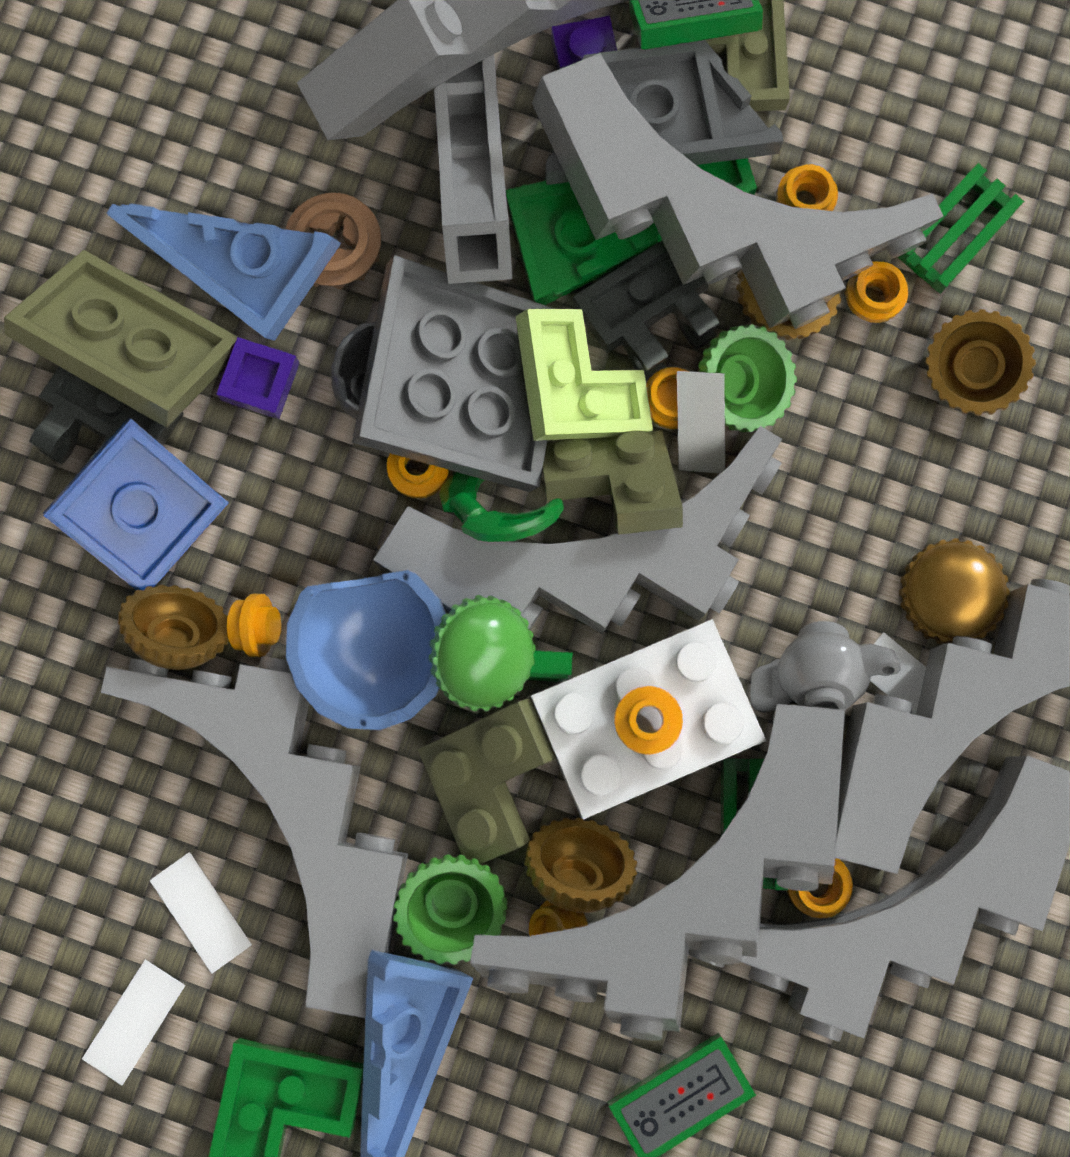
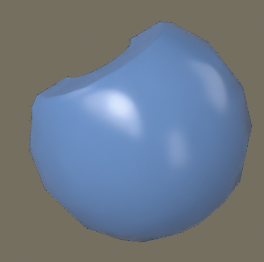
M409 570L358 580L306 587L300 593L287 622L286 659L296 688L318 714L346 728L382 730L412 719L437 695L440 689L436 686L437 679L431 674L432 663L428 657L432 652L430 641L435 637L434 628L441 624V617L446 614L441 599L418 574Z

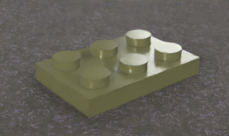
M82 250L4 317V330L7 337L166 428L227 366L238 337L86 250Z

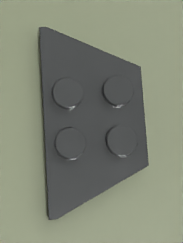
M706 40L646 50L640 47L601 53L626 98L661 138L695 165L780 153L784 141L782 132L775 124L768 128L749 104L752 96L737 78L726 73L722 66V60ZM599 53L586 54L583 56L582 60L597 55ZM554 149L552 154H549L546 162V185L568 182Z

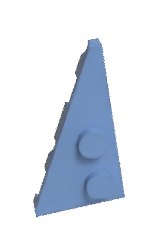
M112 204L106 213L260 335L273 341L281 333L341 245L338 240L326 233L314 231L313 234L281 229L269 224L241 223L235 219L190 212L182 214L162 211L154 207L137 204H122L121 206Z
M371 950L367 965L360 1157H405L473 981L471 976L456 968Z

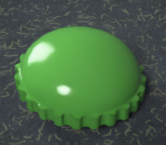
M753 324L731 327L728 331L720 332L719 337L712 339L710 347L704 350V357L699 362V372L724 374L725 426H728L729 430H740V432L757 431L760 426L763 428L765 426H773L777 418L784 416V410L791 406L790 399L795 395L794 384L797 382V377L794 375L796 365L791 360V351L786 349L784 340H779L775 332H768L767 328L763 326L755 327Z
M476 595L472 600L469 598L463 599L460 605L454 604L451 607V611L441 617V624L434 628L435 637L430 641L432 652L429 654L428 659L432 663L431 674L437 679L436 686L444 691V695L448 699L454 701L462 708L467 706L472 711H477L479 708L489 711L493 706L499 708L503 705L504 701H511L514 698V694L523 689V684L530 677V670L534 664L535 645L532 641L533 632L528 629L529 622L521 617L519 609L511 606L509 602L503 599L499 600L492 595H489L487 598Z
M444 855L441 859L434 857L427 864H419L415 872H410L407 875L406 883L400 885L399 896L395 900L394 908L396 910L393 919L398 923L396 932L403 936V944L410 946L413 954L422 955L426 961L435 960L437 964L450 962L454 965L460 960L468 962L471 960L475 935L499 936L501 934L502 924L506 921L507 899L504 898V886L499 885V877L490 872L489 866L480 865L479 861L475 858L468 860L464 855H458V857Z

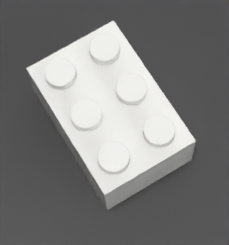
M713 619L531 696L533 705L557 758L556 761L582 819L766 741ZM654 686L664 689L676 699L683 715L681 733L676 742L663 752L651 755L634 752L622 743L616 733L614 725L616 708L627 693L638 687ZM652 707L640 709L636 716L638 727L645 733H655L661 726V715Z

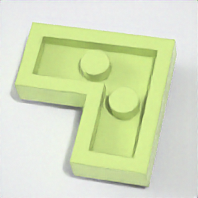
M526 309L516 316L534 441L617 437L631 431H653L644 370L591 371L582 309Z

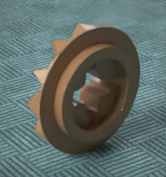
M325 193L314 196L298 206L287 222L285 228L287 230L313 234L315 231L326 233L330 236H333L336 230H340L341 225L343 226L342 235L344 241L352 249H337L313 284L315 287L319 285L333 286L342 290L345 284L355 280L364 281L368 270L375 262H379L382 239L380 226L370 208L355 197L342 193Z

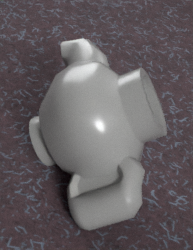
M830 621L813 622L804 626L799 631L798 638L787 646L780 659H775L767 665L758 667L751 674L750 702L753 708L759 712L775 711L777 704L788 705L792 701L798 706L846 710L865 694L871 676L898 674L901 666L894 650L875 644L859 645L849 638L848 631L838 623Z

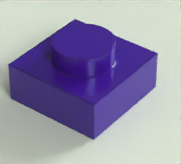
M610 15L551 27V40L558 70L581 61L586 54L617 51Z
M237 337L216 395L223 402L280 419L300 362L295 355Z

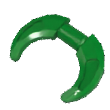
M453 472L441 486L439 493L443 511L453 512L463 523L461 526L462 532L476 540L485 542L516 541L536 535L551 526L564 510L562 499L556 498L545 506L526 513L511 514L487 511L476 500L479 486L485 480L459 472Z

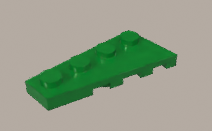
M748 158L697 165L700 169L752 195L756 193L757 185ZM545 180L506 190L507 208L532 301L542 305H547L616 270L662 240L654 222L643 231L625 239H619L616 232L596 240L569 182L546 185Z

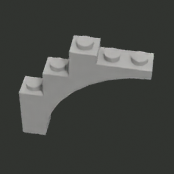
M397 0L299 80L297 84L327 140L361 137L406 105L481 60L563 21L602 7L629 0Z
M601 53L542 76L532 101L533 107L596 240L616 232L619 239H625L643 231L654 222L683 285L704 276L707 284H712L742 269L769 328L791 320L794 329H797L828 314L830 311L826 302L845 289L844 280L863 272L873 265L870 259L871 256L888 250L891 258H895L915 249L927 241L923 231L943 217L933 193L887 208L847 212L791 207L746 193L700 169L661 138L626 98Z
M493 54L434 88L442 229L448 284L512 279L509 222L495 59Z
M760 426L730 466L693 498L682 503L683 527L621 535L615 533L603 538L558 544L511 541L485 542L476 540L463 533L462 530L452 528L408 506L373 561L385 573L409 570L418 574L441 599L444 610L447 612L451 611V607L454 604L460 605L463 599L469 598L472 600L476 595H481L485 598L492 595L499 600L503 599L521 611V617L529 622V630L532 629L543 608L534 603L538 596L546 599L603 634L610 621L622 627L641 594L631 589L634 582L699 621L709 608L720 614L739 583L738 580L730 576L739 559L717 545L719 542H722L731 547L750 516L740 509L751 489L762 495L775 476L782 462L773 458L772 455L782 438Z
M1032 579L1031 584L1010 591V594L1007 596L1008 607L1004 609V618L1000 622L994 654H991L992 644L962 636L953 637L952 643L931 648L916 714H912L914 705L912 702L886 695H875L873 703L865 702L853 705L841 758L835 858L898 874L917 817L938 780L970 743L1013 710L1058 689L1070 687L1069 585L1048 579Z
M261 656L259 668L240 664L235 690L229 689L232 678L229 676L193 670L191 682L167 678L169 669L152 665L143 660L130 659L128 671L106 667L101 693L149 706L192 728L231 759L267 802L292 850L306 898L311 955L305 1007L366 1018L368 958L371 950L390 953L395 926L393 917L396 908H394L396 897L399 896L400 885L403 883L408 853L393 851L395 839L378 835L357 833L355 844L346 842L361 766L345 764L347 753L345 750L309 744L306 756L299 755L309 702L296 688L287 660Z
M777 704L768 752L748 799L718 842L679 879L633 908L584 927L534 936L475 935L470 961L471 965L483 978H488V987L499 991L528 993L529 984L556 987L555 996L559 998L589 1003L596 1001L597 993L606 994L604 1010L610 1022L621 1024L620 1033L628 1037L644 1040H662L663 1030L680 1032L689 949L700 950L699 957L701 959L719 964H740L742 956L757 957L764 877L777 878V885L796 891L818 889V883L832 885L835 866L845 710Z
M1030 756L1006 757L982 809L959 841L923 875L878 902L832 918L789 924L760 923L757 957L742 956L741 960L742 963L752 966L748 977L784 992L787 990L789 981L795 982L788 1004L799 1014L805 1016L802 1027L840 1042L843 1031L861 1038L865 1037L890 960L893 961L890 974L911 983L929 988L933 976L954 984L978 909L980 911L977 922L1016 936L1019 924L1043 931L1070 846V771ZM689 949L688 955L693 956L709 964L724 968L725 964L713 963L701 959L699 957L700 950Z

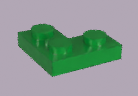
M238 1038L232 1047L209 1157H281L287 1125L350 1138L354 1129L363 1085L364 1064Z

